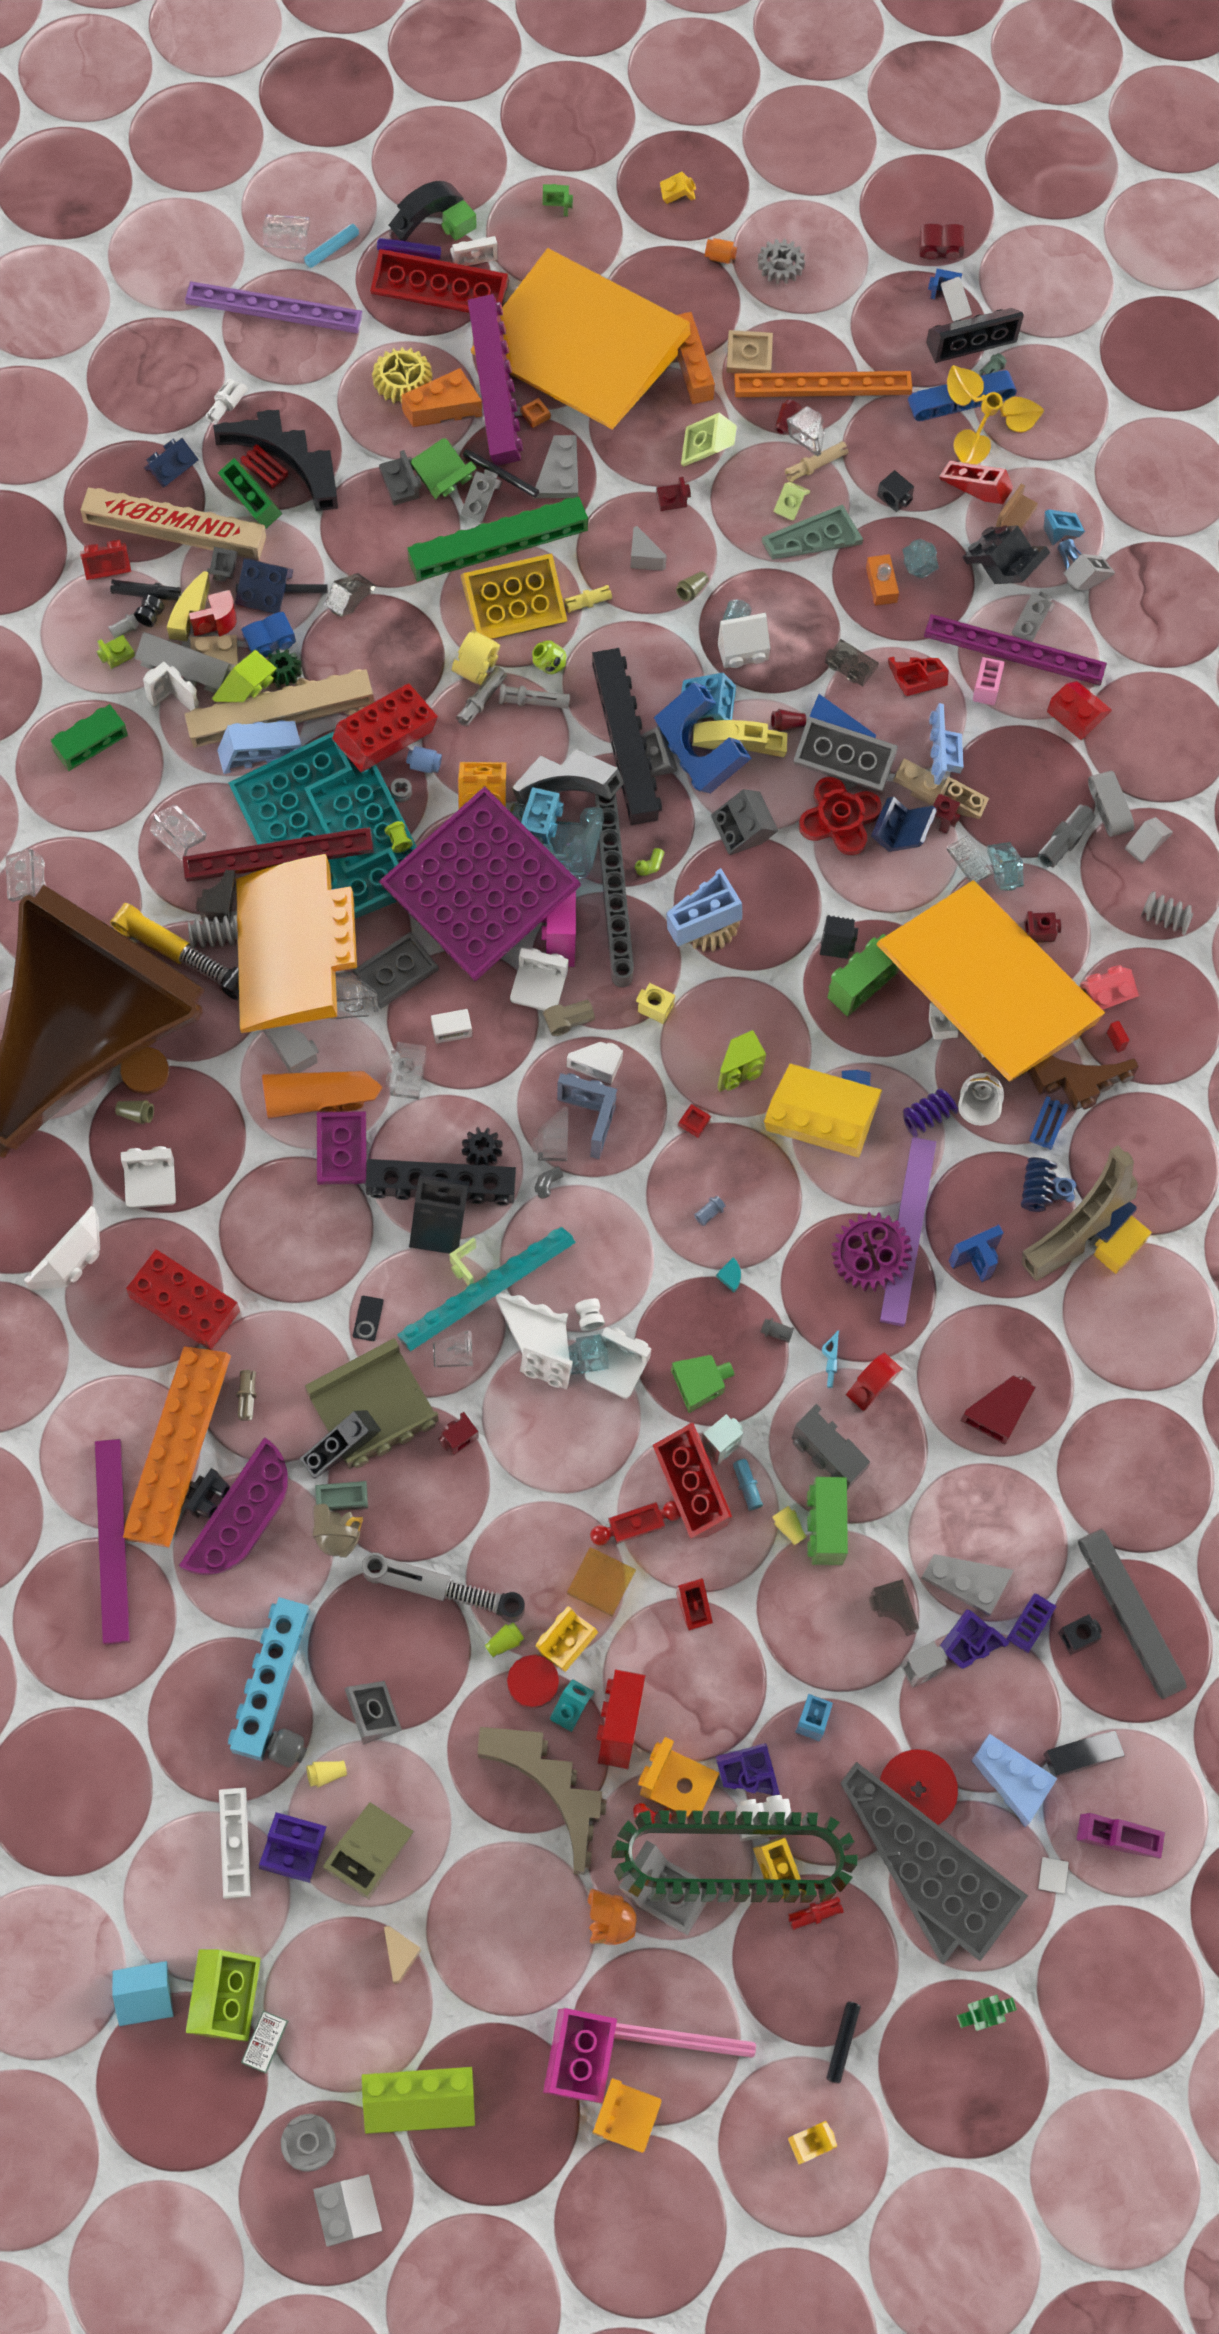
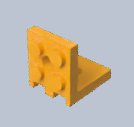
M460 762L458 810L484 786L506 807V762Z
M664 1737L662 1743L657 1741L649 1759V1761L653 1762L651 1767L645 1766L638 1783V1785L642 1786L640 1796L674 1812L676 1810L687 1811L686 1818H688L692 1811H703L719 1776V1772L673 1751L674 1741ZM682 1779L690 1781L692 1790L689 1793H681L677 1789L678 1781Z

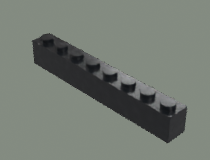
M620 648L592 652V668L616 767L624 782L621 788L630 825L658 821L659 812L662 811L660 797L656 798L655 795L657 784L655 777L650 775V770H652L650 756L646 757L644 751L647 750L645 736L640 734V730H642L641 718L635 714L637 702L635 696H631L630 693L632 689L631 677L626 676L625 670H627L626 657L621 656Z

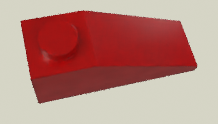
M949 461L939 476L941 481L984 502L1003 505L1014 489L1007 470L1003 468Z

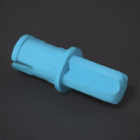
M746 1459L737 1460L733 1463V1467L740 1484L738 1489L742 1490L748 1511L758 1509L763 1506L756 1487L758 1482L753 1478L748 1461Z

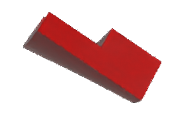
M895 657L888 658V665L906 697L948 685L949 670L939 658L920 659L918 657H910L909 662H896Z

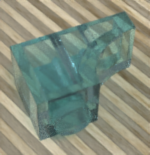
M1007 842L987 845V854L992 864L994 881L1000 890L1012 891L1017 887H1024L1023 860L1012 844Z
M601 1334L578 1337L574 1344L568 1346L569 1360L573 1361L570 1375L609 1369L608 1347Z

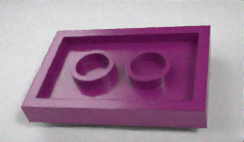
M366 1111L317 1112V1185L366 1184Z

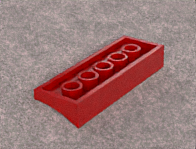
M379 249L370 292L374 295L469 313L468 300L494 294L496 301L501 302L503 306L509 277L507 273Z

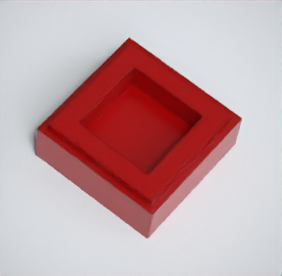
M1115 1021L1110 1024L1107 1035L1115 1050L1119 1053L1126 1049L1130 1039L1120 1021Z
M690 1104L679 1120L678 1126L699 1138L712 1116Z

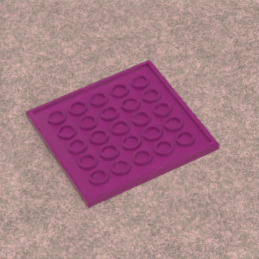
M485 786L379 881L383 888L474 981H477L581 886V883Z

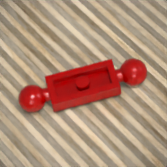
M673 1500L668 1501L663 1506V1509L660 1510L657 1502L608 1518L610 1527L603 1525L595 1526L590 1532V1538L594 1544L602 1546L609 1542L610 1537L614 1536L616 1544L663 1529L665 1528L663 1519L676 1521L681 1518V1514L676 1502Z

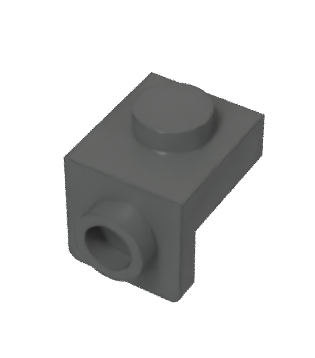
M214 547L211 566L207 569V572L213 575V580L226 582V578L233 579L238 555L237 551Z

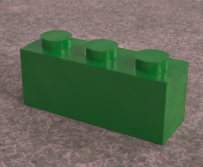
M235 458L218 472L219 476L252 516L265 526V529L283 514L250 473Z
M109 704L106 707L97 709L86 719L77 721L74 726L66 731L57 733L50 741L53 751L67 770L70 771L127 737L128 733L125 723Z

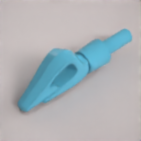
M839 1331L822 1347V1353L828 1358L826 1372L828 1373L827 1388H833L834 1374L837 1373ZM832 1342L833 1348L832 1351L829 1352L826 1350V1348Z

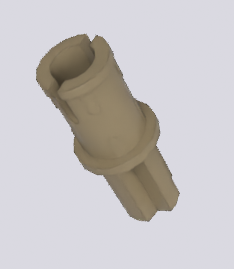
M251 1370L240 1371V1387L236 1396L239 1398L238 1418L241 1421H250L253 1418V1405L257 1393H255L256 1372L252 1371L251 1373Z

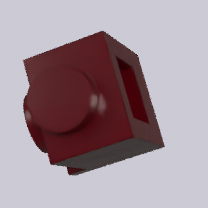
M1027 912L1024 920L1025 932L1036 943L1055 942L1058 933H1061V919H1056L1055 912Z
M462 1412L458 1422L456 1420L451 1421L443 1428L444 1431L442 1436L438 1438V1441L445 1451L450 1449L453 1455L479 1439V1431L465 1412Z

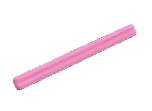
M619 2023L616 2024L614 2039L752 2058L756 2053L755 2042Z

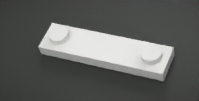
M246 1787L219 1790L223 1899L251 1897Z

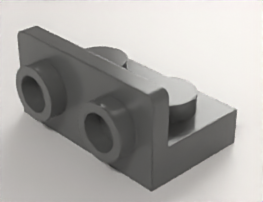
M405 450L400 451L399 459L379 464L380 473L394 506L418 499L419 489L422 488L419 476L413 473L414 468L411 466L412 458L407 457Z

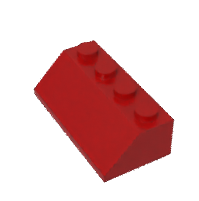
M694 1423L686 1425L653 1444L690 1539L708 1537L727 1527L732 1515Z

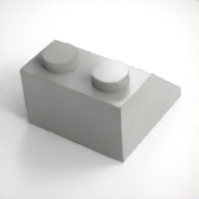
M369 2174L313 2189L327 2247L383 2231Z

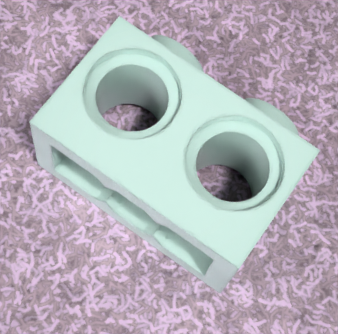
M727 1414L704 1432L702 1437L705 1452L716 1465L720 1464L740 1447L743 1436L741 1424L735 1418L730 1419Z

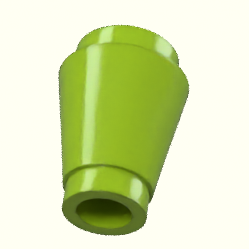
M514 1622L509 1625L506 1623L485 1644V1647L494 1658L520 1646V1642L525 1638Z

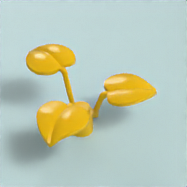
M953 365L947 378V390L950 398L961 406L968 405L971 400L974 402L982 401L981 410L985 414L976 433L970 429L962 430L956 435L953 447L960 462L978 465L986 459L991 449L990 439L980 435L989 416L995 415L1000 410L1001 416L1006 417L1005 422L1008 428L1014 432L1023 433L1035 425L1044 413V409L1037 403L1023 397H1011L1003 403L1002 397L996 392H990L986 396L982 395L979 397L984 389L982 378L972 370Z

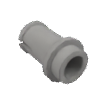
M126 614L124 619L108 628L115 639L131 630L136 631L139 623L133 614Z

